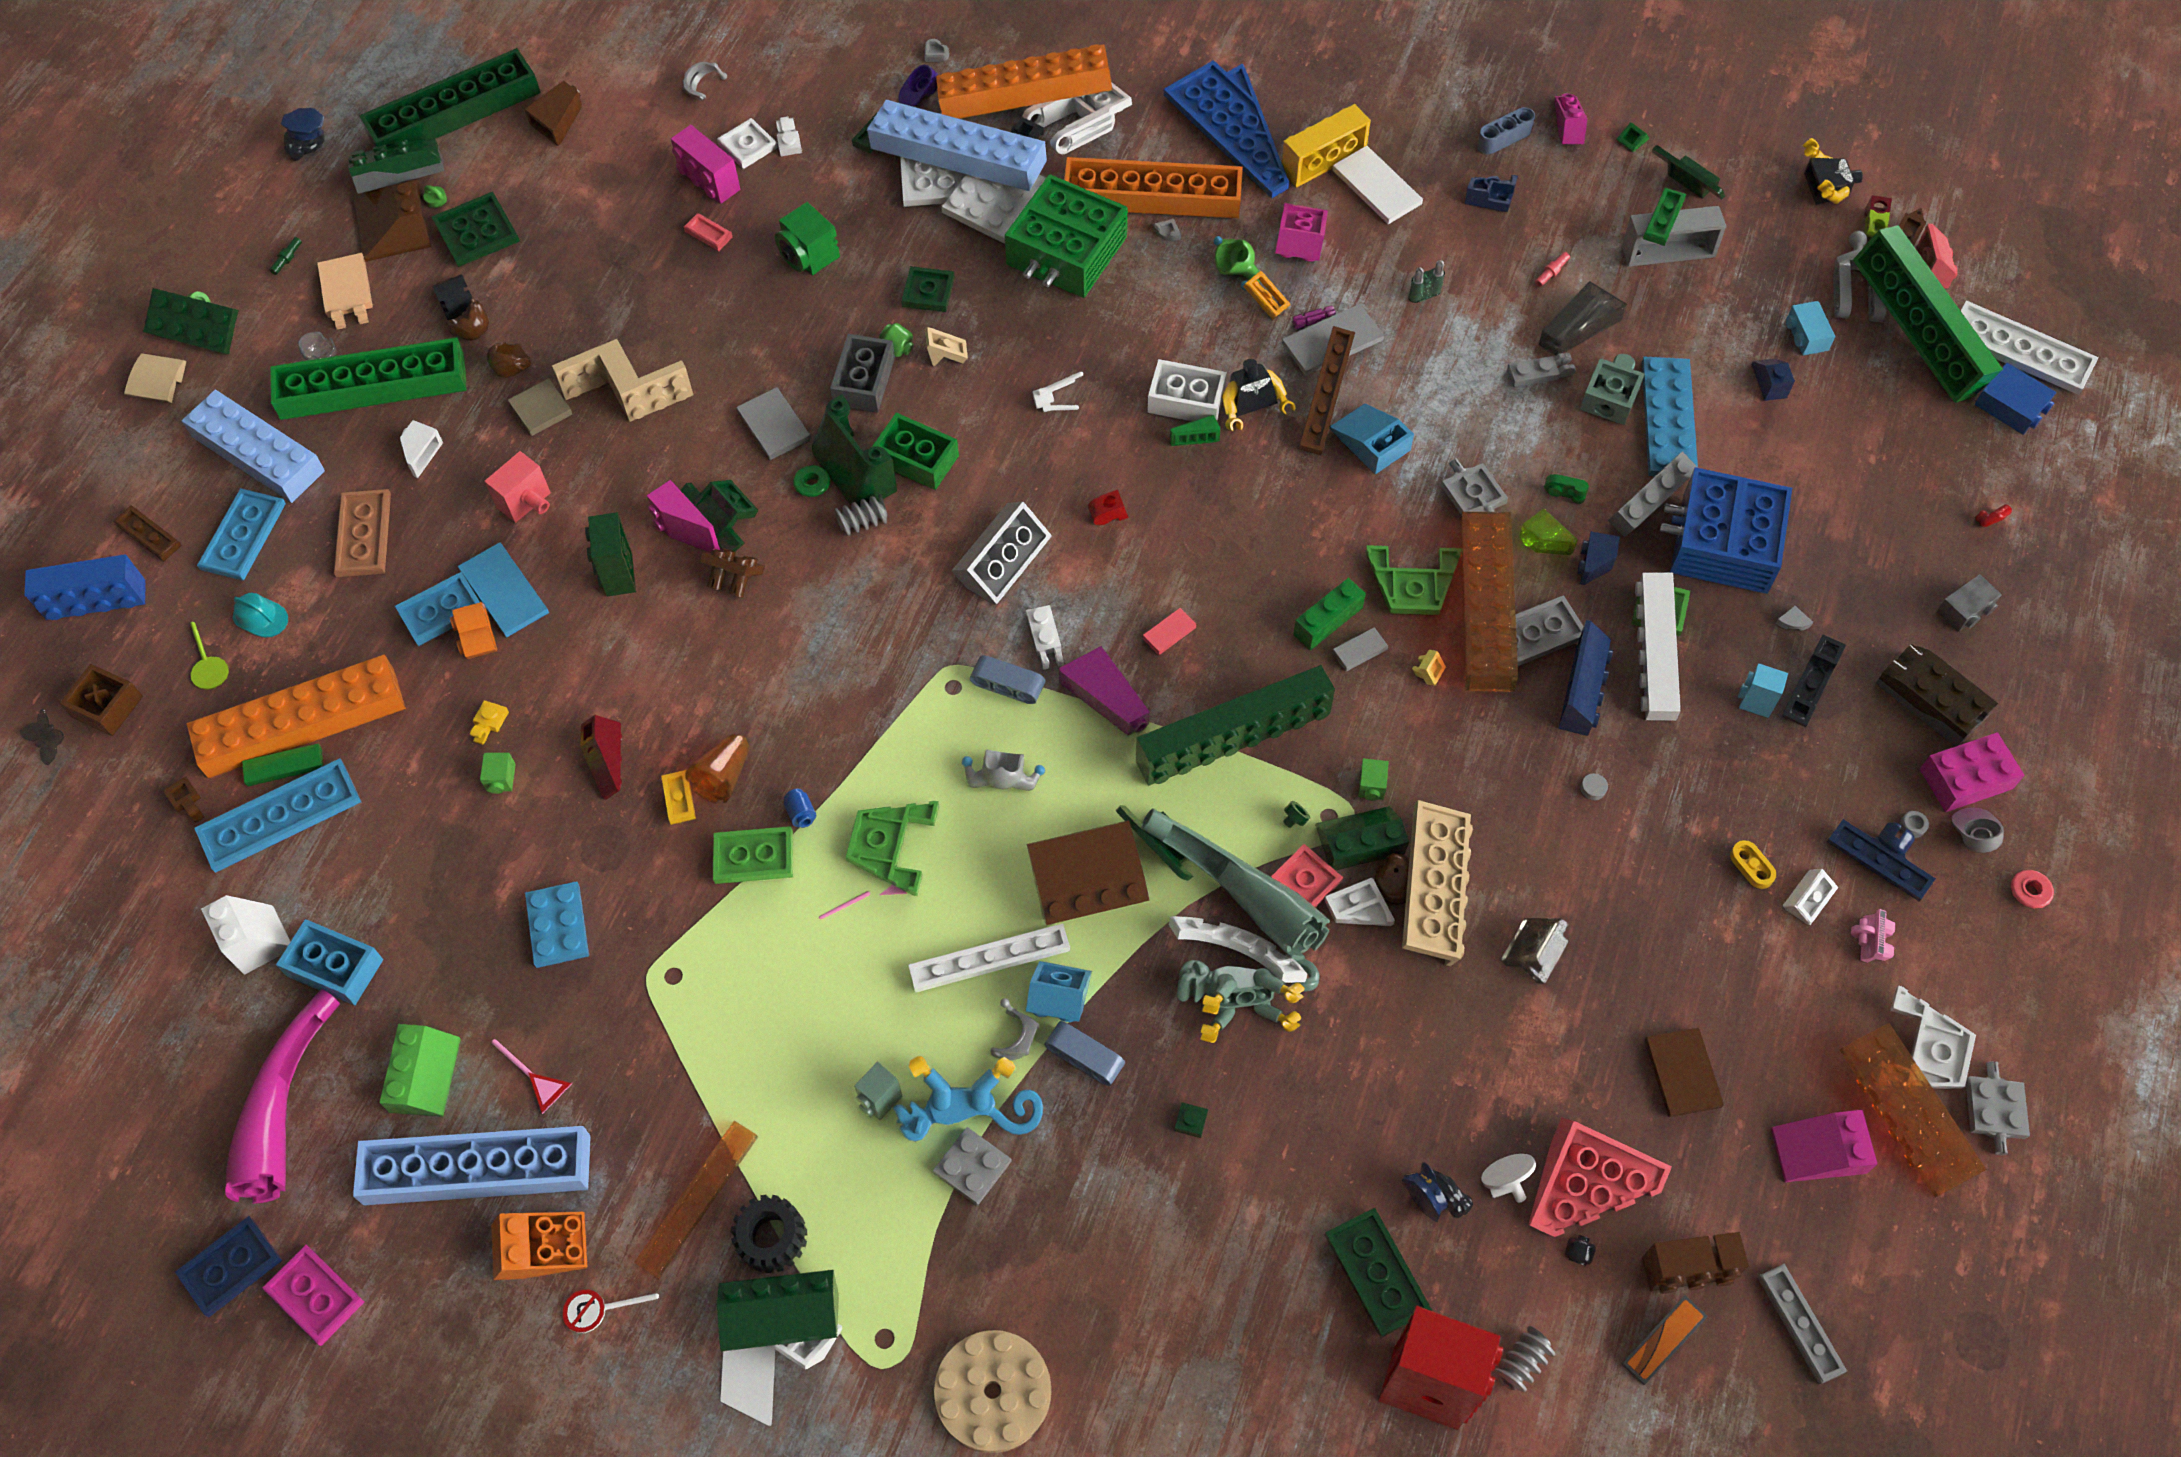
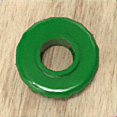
M816 465L801 468L793 478V486L796 492L806 497L821 495L830 485L828 472ZM808 480H818V482L814 485L806 484Z

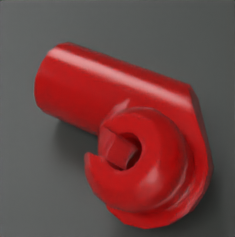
M2004 504L1990 514L1982 510L1976 515L1975 520L1980 523V526L1988 527L2008 517L2012 513V509L2009 505Z

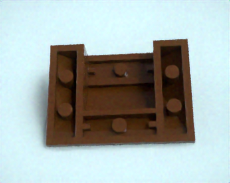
M418 179L353 194L365 262L432 247L429 231L423 219L420 203L422 194Z

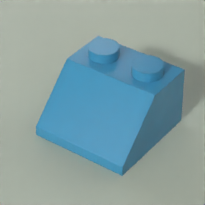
M1039 961L1030 981L1026 1012H1031L1039 1017H1057L1064 1022H1079L1084 1009L1092 971Z

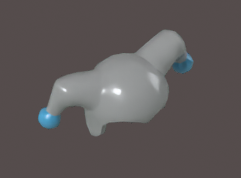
M986 749L982 769L977 772L972 768L973 760L971 757L966 756L962 759L967 782L972 788L991 785L997 789L1016 788L1030 791L1035 788L1039 777L1045 773V768L1042 765H1037L1034 769L1035 772L1031 776H1027L1023 772L1024 754Z

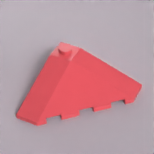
M1561 1117L1550 1144L1528 1225L1553 1237L1564 1234L1563 1229L1576 1223L1579 1226H1583L1600 1219L1599 1214L1612 1208L1614 1211H1619L1635 1204V1198L1647 1193L1651 1197L1661 1193L1672 1167L1578 1122Z

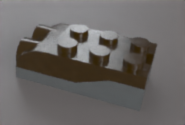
M1913 644L1909 645L1884 670L1876 682L1879 687L1955 747L1961 745L1989 717L1999 704L1939 656L1926 648L1914 646Z

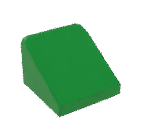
M1630 122L1616 140L1634 152L1647 142L1649 137L1647 133Z

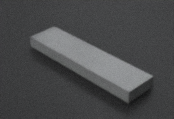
M1783 1264L1757 1277L1818 1384L1821 1385L1847 1372L1786 1265Z

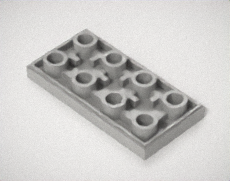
M1361 304L1282 339V345L1305 376L1321 369L1333 326L1355 332L1349 356L1384 340V334Z

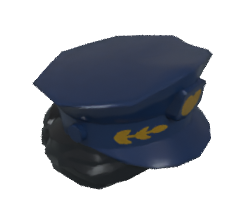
M298 108L283 115L281 125L287 129L283 138L284 150L293 161L300 160L305 154L315 152L324 143L325 136L322 129L324 116L315 108Z
M1425 1162L1421 1164L1420 1173L1406 1174L1402 1178V1183L1409 1191L1413 1201L1426 1216L1435 1222H1438L1441 1212L1445 1209L1449 1210L1454 1218H1459L1466 1215L1473 1206L1471 1197L1464 1194L1451 1177L1431 1169Z

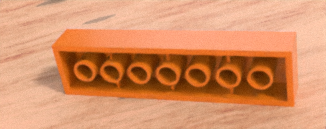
M1094 44L1081 49L1073 48L1060 53L1052 52L1038 57L1030 56L1017 61L1009 60L996 65L988 64L975 69L967 68L959 72H945L942 75L936 76L941 113L958 119L1113 90L1105 44Z
M1067 157L1064 180L1127 206L1128 212L1239 218L1243 167Z
M384 654L187 723L197 766L208 778L242 767V761L291 750L406 709L395 671Z

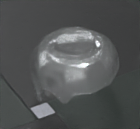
M321 332L307 333L298 342L299 352L304 361L334 357L337 353L332 338L326 339Z

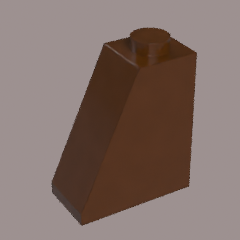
M563 80L525 108L529 124L557 146L562 143L582 108L581 95L578 89L573 85L570 86Z

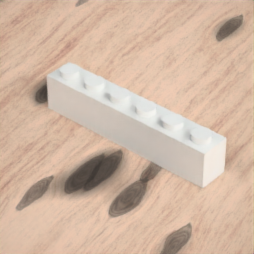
M1642 573L1640 582H1636L1635 594L1640 596V604H1637L1636 616L1637 619H1641V627H1638L1637 632L1638 642H1642V650H1639L1638 656L1639 665H1643V673H1640V688H1644V696L1641 697V711L1645 712L1646 720L1676 721L1680 714L1673 573Z

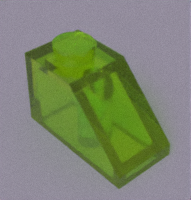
M1544 508L1523 523L1519 535L1523 544L1530 547L1536 553L1571 555L1574 553L1578 541Z

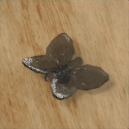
M44 709L39 711L36 723H30L20 731L21 736L25 740L33 742L38 740L35 745L36 747H41L40 758L45 765H49L55 759L57 746L62 743L64 734L62 731L54 729L53 724L49 725V719Z

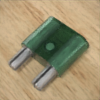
M1442 260L1436 262L1434 269L1425 272L1421 267L1416 269L1415 276L1412 277L1408 295L1410 302L1418 303L1441 293L1445 277V271L1443 270L1444 262Z

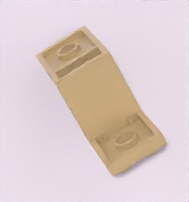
M618 339L552 365L566 400L609 383L629 422L693 396L686 367L682 360L638 378Z

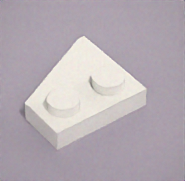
M1373 878L1325 896L1324 901L1335 923L1394 925L1395 920Z

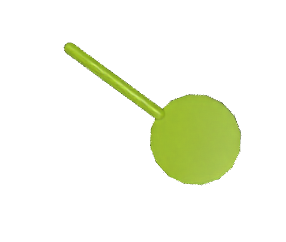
M191 622L190 626L202 658L193 667L191 680L200 689H214L227 679L229 673L228 665L219 657L206 656L196 624Z

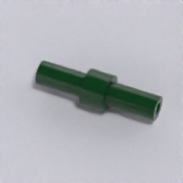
M294 237L288 246L282 248L277 254L278 258L269 271L277 275L283 266L289 264L294 258V252L301 245L302 241Z

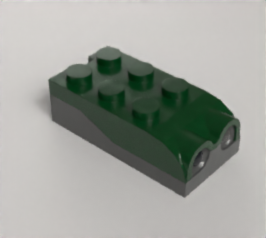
M436 138L428 140L413 139L409 141L407 139H400L395 141L394 145L386 146L381 144L373 147L371 151L364 152V150H358L351 153L352 156H348V169L357 193L445 171L443 157Z

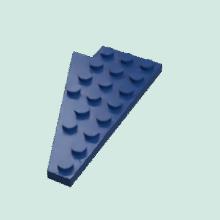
M1213 60L1164 89L1163 95L1237 166H1242V171L1270 198H1274L1289 188L1287 175L1243 64L1226 72Z

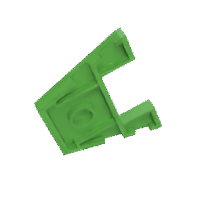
M1367 545L1366 555L1389 612L1394 614L1439 615L1461 555V548H1439V569L1390 568L1389 546Z
M929 801V804L916 805V803L906 804V807L891 808L889 806L858 810L846 853V860L901 890L917 896L922 879V871L897 867L908 822L934 826L939 809V801Z

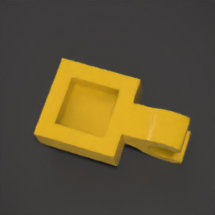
M483 701L473 719L475 726L470 732V736L475 737L473 742L483 745L490 731L498 733L509 713L507 707Z

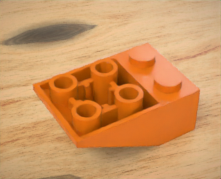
M584 1212L499 1214L491 1224L493 1280L525 1279L587 1268Z

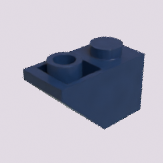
M1591 531L1588 540H1583L1580 554H1584V560H1580L1577 574L1581 575V585H1586L1612 570L1617 558L1619 536Z

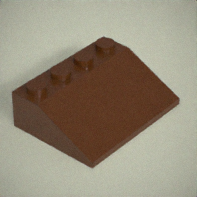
M1129 820L1027 844L1041 912L1046 925L1150 901Z

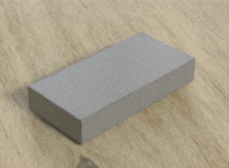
M1374 627L1334 648L1333 655L1347 672L1386 651L1388 645Z

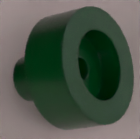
M1291 801L1284 808L1288 816L1283 822L1289 828L1295 823L1304 826L1310 819L1308 812L1295 801Z

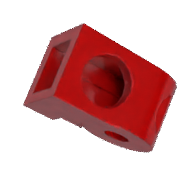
M1118 489L1099 496L1088 504L1092 520L1096 525H1105L1119 518V521L1129 518Z

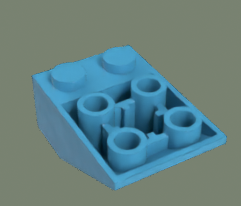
M1363 404L1329 427L1374 474H1377L1410 452L1414 433L1398 418L1368 404Z

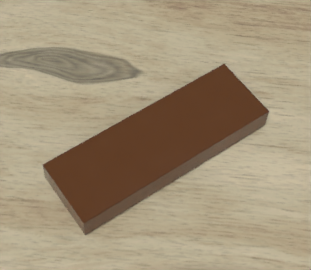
M132 505L113 520L117 527L163 562L182 546L177 539Z

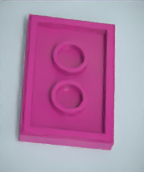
M305 1245L262 1287L320 1346L365 1302L308 1245Z

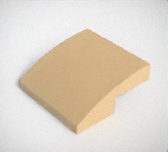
M141 353L131 370L124 394L131 397L172 403L176 383H182L186 361Z

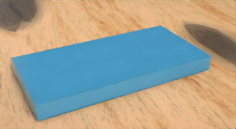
M240 488L197 564L198 568L202 571L244 581L286 504L284 499Z
M501 542L458 566L506 638L549 613L545 604Z

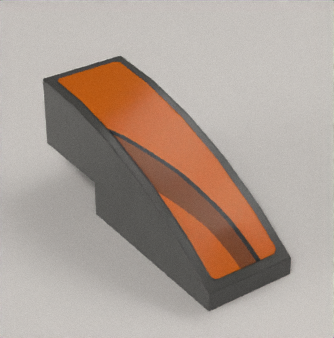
M1685 1295L1626 1358L1622 1365L1645 1385L1708 1316Z

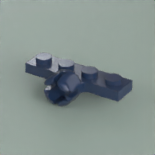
M1843 819L1827 842L1920 902L1936 878L1905 858L1906 852L1915 840L1913 833L1906 829L1900 838H1897L1895 835L1902 825L1896 822H1889L1880 834L1874 838Z

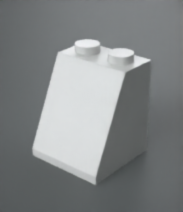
M226 895L201 908L221 952L244 975L281 956L291 942L272 905Z

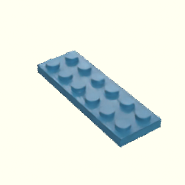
M1643 357L1642 373H1645L1643 377L1648 476H1656L1682 451L1698 467L1690 359Z
M338 759L194 829L211 869L216 873L362 801L343 761Z

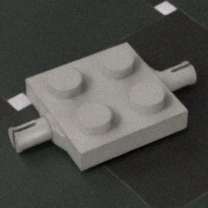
M1457 458L1453 459L1449 465L1455 471V474L1443 480L1441 487L1465 521H1469L1475 517L1486 515L1492 525L1499 523L1501 519L1494 509L1507 504L1508 497L1486 466L1482 463L1472 468H1464Z
M1989 1061L1986 1062L1988 1077L1970 1076L1966 1079L1970 1133L1984 1134L1993 1138L1995 1154L2002 1156L2008 1154L2006 1139H2026L2030 1136L2025 1086L2022 1082L2006 1081L2000 1078L1999 1063Z

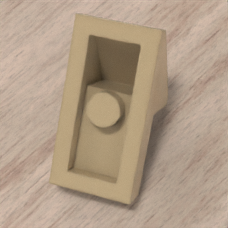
M930 327L925 329L927 350L933 366L943 357L960 363H964L968 359L966 340Z

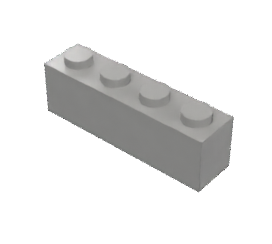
M1682 451L1612 515L1608 521L1623 537L1627 536L1691 477L1694 468L1698 467Z

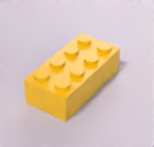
M1354 104L1330 117L1324 118L1313 126L1307 127L1298 134L1288 137L1284 140L1282 165L1288 180L1297 188L1333 169L1334 164L1367 146L1371 120Z

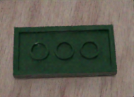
M152 288L143 332L229 354L239 310Z
M1376 1208L1325 1232L1329 1245L1380 1338L1404 1327L1416 1306L1432 1311Z

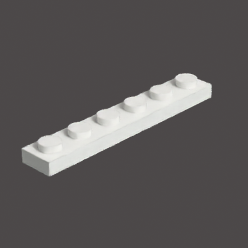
M1059 924L909 964L908 966L916 993L1069 952L1070 945L1064 925Z

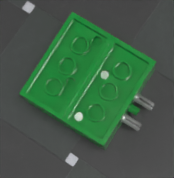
M1049 174L1004 235L1006 265L1024 272L1023 276L1027 279L1032 275L1043 280V285L1046 287L1052 284L1085 298L1127 238L1128 207Z

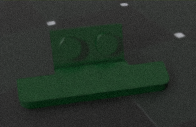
M1655 145L1652 149L1653 154L1668 163V176L1702 199L1709 192L1721 200L1725 197L1724 191L1717 186L1720 178L1685 155L1679 160L1658 145Z
M732 480L710 482L702 493L692 483H686L680 491L712 524L720 548L736 552L745 542L732 527L737 519L754 518L758 509Z
M1120 805L1116 809L1118 815L1124 821L1129 820L1131 828L1178 877L1186 881L1194 877L1181 864L1187 859L1185 856L1141 829L1142 822L1126 806Z

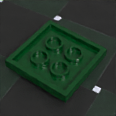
M493 191L432 216L436 228L458 267L520 242L515 229Z

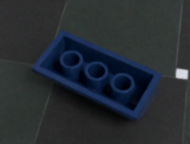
M1586 620L1576 645L1558 729L1586 736L1589 735L1592 727H1597L1600 713H1596L1597 706L1601 707L1604 692L1600 691L1601 685H1606L1609 671L1605 670L1606 664L1610 665L1613 650L1609 649L1611 639L1589 620Z

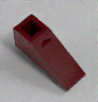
M594 715L581 724L580 747L602 799L607 800L619 792L622 785V779L620 778L622 763L621 723Z

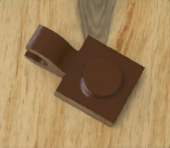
M186 776L163 790L178 813L185 809L195 823L204 818V815L195 804L201 797Z

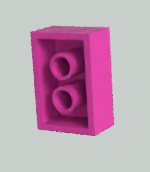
M689 125L671 138L672 152L677 161V170L682 175L689 177L696 187H701L709 198H714L722 204L741 190L734 159L695 127Z
M1998 732L1930 755L1920 768L1921 773L1945 813L2012 790L2025 776Z

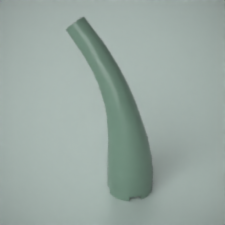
M1154 808L1147 813L1142 822L1141 829L1185 856L1218 882L1247 912L1258 927L1292 959L1296 961L1305 959L1302 953L1306 952L1309 948L1316 951L1324 942L1329 933V929L1325 926L1327 923H1330V920L1296 891Z

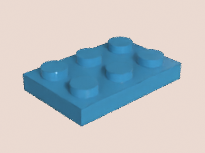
M460 572L395 607L415 642L420 646L452 629L450 617L453 616L452 610L480 602L463 573Z
M578 882L526 892L525 897L533 960L536 968L588 957V943Z

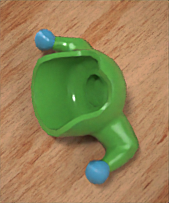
M1219 236L1214 238L1213 242L1217 245L1215 264L1221 274L1242 275L1249 281L1259 272L1254 264L1255 252L1247 241L1241 239H1222ZM1243 281L1241 283V289H1243L1244 291H1246V289L1243 286L1247 281Z

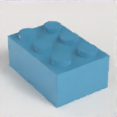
M305 919L276 966L291 979L319 991L323 989L333 997L356 1005L382 963L383 958L373 947Z

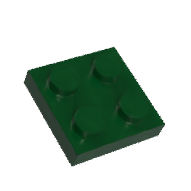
M910 266L901 300L902 307L947 312L955 279L954 271Z

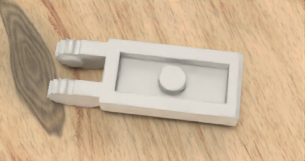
M1050 605L1026 610L1036 653L1040 657L1043 670L1049 669V660L1046 654L1055 653L1056 663L1058 666H1063L1061 643Z

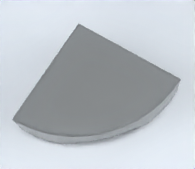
M1174 218L1153 224V230L1159 237L1171 241L1181 240V233Z
M1794 606L1781 616L1776 624L1784 629L1806 630L1812 626L1813 621Z

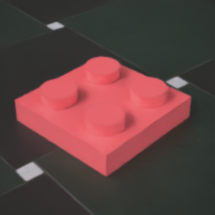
M1305 844L1271 876L1296 891L1314 907H1317L1325 899V896L1329 895L1343 880V877Z

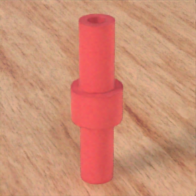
M1563 252L1555 261H1551L1545 267V271L1535 280V284L1538 287H1542L1550 278H1554L1561 271V267L1570 259V255L1567 252Z

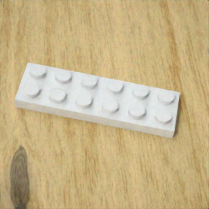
M1966 301L1961 309L1963 315L1995 359L2009 363L2022 371L2077 395L2081 393L2099 357L1969 301Z

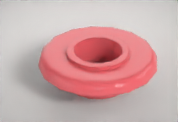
M2023 870L2015 874L2011 880L2013 896L2026 907L2033 909L2043 908L2053 899L2054 889L2052 883L2045 875L2038 871ZM2025 885L2035 887L2038 895L2030 894L2026 890Z

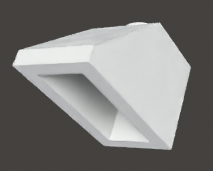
M412 420L409 426L403 430L400 440L407 464L414 477L418 478L443 442L437 429Z

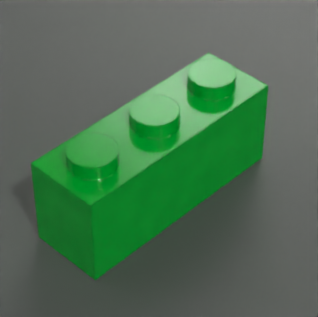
M1347 578L1295 620L1293 635L1311 651L1363 608L1366 593L1350 578Z

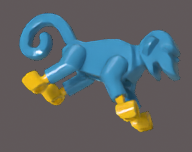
M917 1056L909 1061V1068L914 1077L923 1073V1081L933 1090L926 1107L922 1108L914 1101L910 1102L912 1111H909L903 1105H895L893 1107L898 1117L897 1123L902 1124L899 1127V1131H901L906 1139L915 1142L922 1140L930 1126L934 1123L950 1125L976 1115L990 1116L1002 1129L1009 1133L1026 1134L1037 1127L1043 1114V1104L1040 1096L1030 1089L1019 1091L1013 1100L1014 1112L1020 1117L1025 1114L1023 1102L1025 1100L1032 1102L1033 1113L1027 1122L1014 1123L995 1108V1101L990 1091L1000 1082L998 1080L1000 1074L1008 1079L1015 1069L1014 1063L1005 1057L1000 1058L992 1070L988 1069L971 1088L950 1087L934 1068H929L922 1056Z

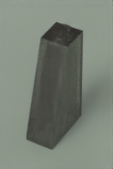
M1589 281L1542 330L1538 345L1555 356L1564 353L1620 322L1623 319L1627 303Z

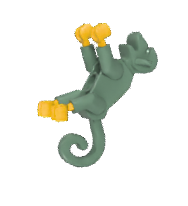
M1191 960L1186 962L1179 972L1177 999L1184 1002L1194 996V1002H1198L1205 995L1202 1011L1211 1014L1218 1013L1211 1022L1212 1026L1203 1024L1201 1028L1202 1036L1200 1040L1206 1042H1216L1218 1031H1222L1234 1017L1235 1008L1252 1005L1258 1015L1275 1023L1280 1021L1284 1030L1291 1032L1300 1026L1297 1022L1301 1019V1016L1296 1011L1285 1016L1282 1010L1271 1006L1270 1001L1274 997V992L1279 995L1284 993V997L1289 1003H1296L1303 998V995L1300 994L1301 992L1314 990L1318 986L1319 971L1309 960H1297L1296 962L1305 970L1309 978L1305 982H1291L1292 986L1288 987L1284 981L1278 979L1267 968L1250 969L1225 966L1210 971L1209 967L1203 962Z

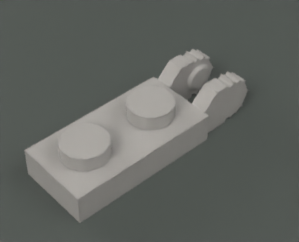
M1560 353L1555 357L1550 356L1509 363L1507 368L1513 387L1554 381L1559 378L1572 376L1576 372L1573 364L1567 365L1572 360L1570 353Z

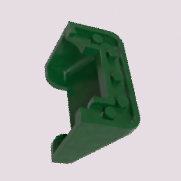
M841 394L828 402L812 443V452L814 458L828 472L830 479L851 505L855 502L860 507L862 499H865L869 504L871 496H874L878 501L879 494L885 499L897 492L893 460L888 452L879 446H873L862 451L852 438L854 431L850 427L848 419L850 405Z

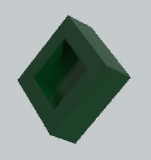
M1182 1102L1175 1125V1132L1201 1138L1208 1109Z

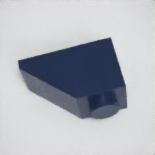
M1778 359L1752 361L1751 365L1764 400L1787 398L1795 382L1788 362Z

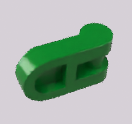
M1558 474L1547 476L1544 484V489L1549 495L1571 498L1576 504H1582L1585 501L1589 488L1585 480Z

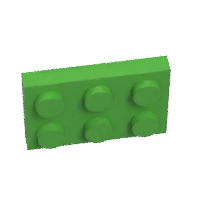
M791 826L714 833L713 881L715 884L793 878V830Z

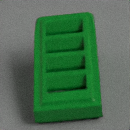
M1214 415L1170 429L1171 446L1220 441V426Z

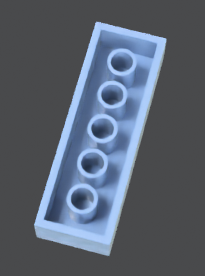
M214 390L182 420L192 438L291 503L325 471L316 454L217 390Z

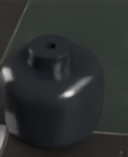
M1579 1235L1578 1239L1571 1237L1566 1246L1565 1256L1570 1261L1586 1266V1264L1592 1263L1596 1246L1589 1243L1590 1238L1582 1235Z

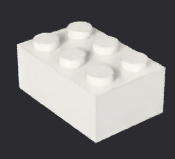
M1158 359L1148 394V413L1188 421H1196L1214 415L1217 420L1223 400L1222 394L1226 388L1227 372Z

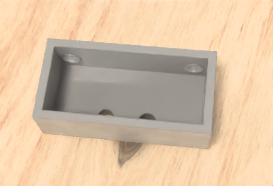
M1719 206L1682 209L1678 214L1665 246L1643 239L1653 213L1630 216L1622 244L1628 267L1716 257L1726 228V223Z

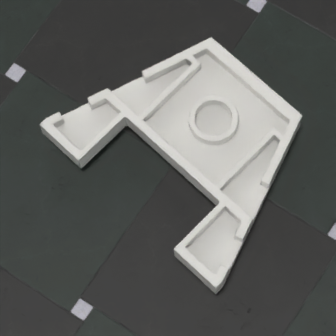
M1897 986L1890 1011L1919 1020L1909 1067L1906 1070L1880 1062L1877 1066L1873 1087L1962 1089L1966 1084L1976 1034L1947 1015L1938 1013L1921 998L1917 999L1909 994L1908 990L1904 987Z

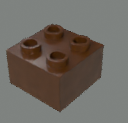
M90 664L59 704L72 718L113 736L143 696L130 681Z

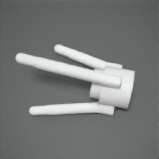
M1078 372L1047 387L1032 391L1036 408H1043L1044 412L1051 410H1078V405H1050V403L1054 402L1053 391L1074 383L1075 379L1083 376V372Z

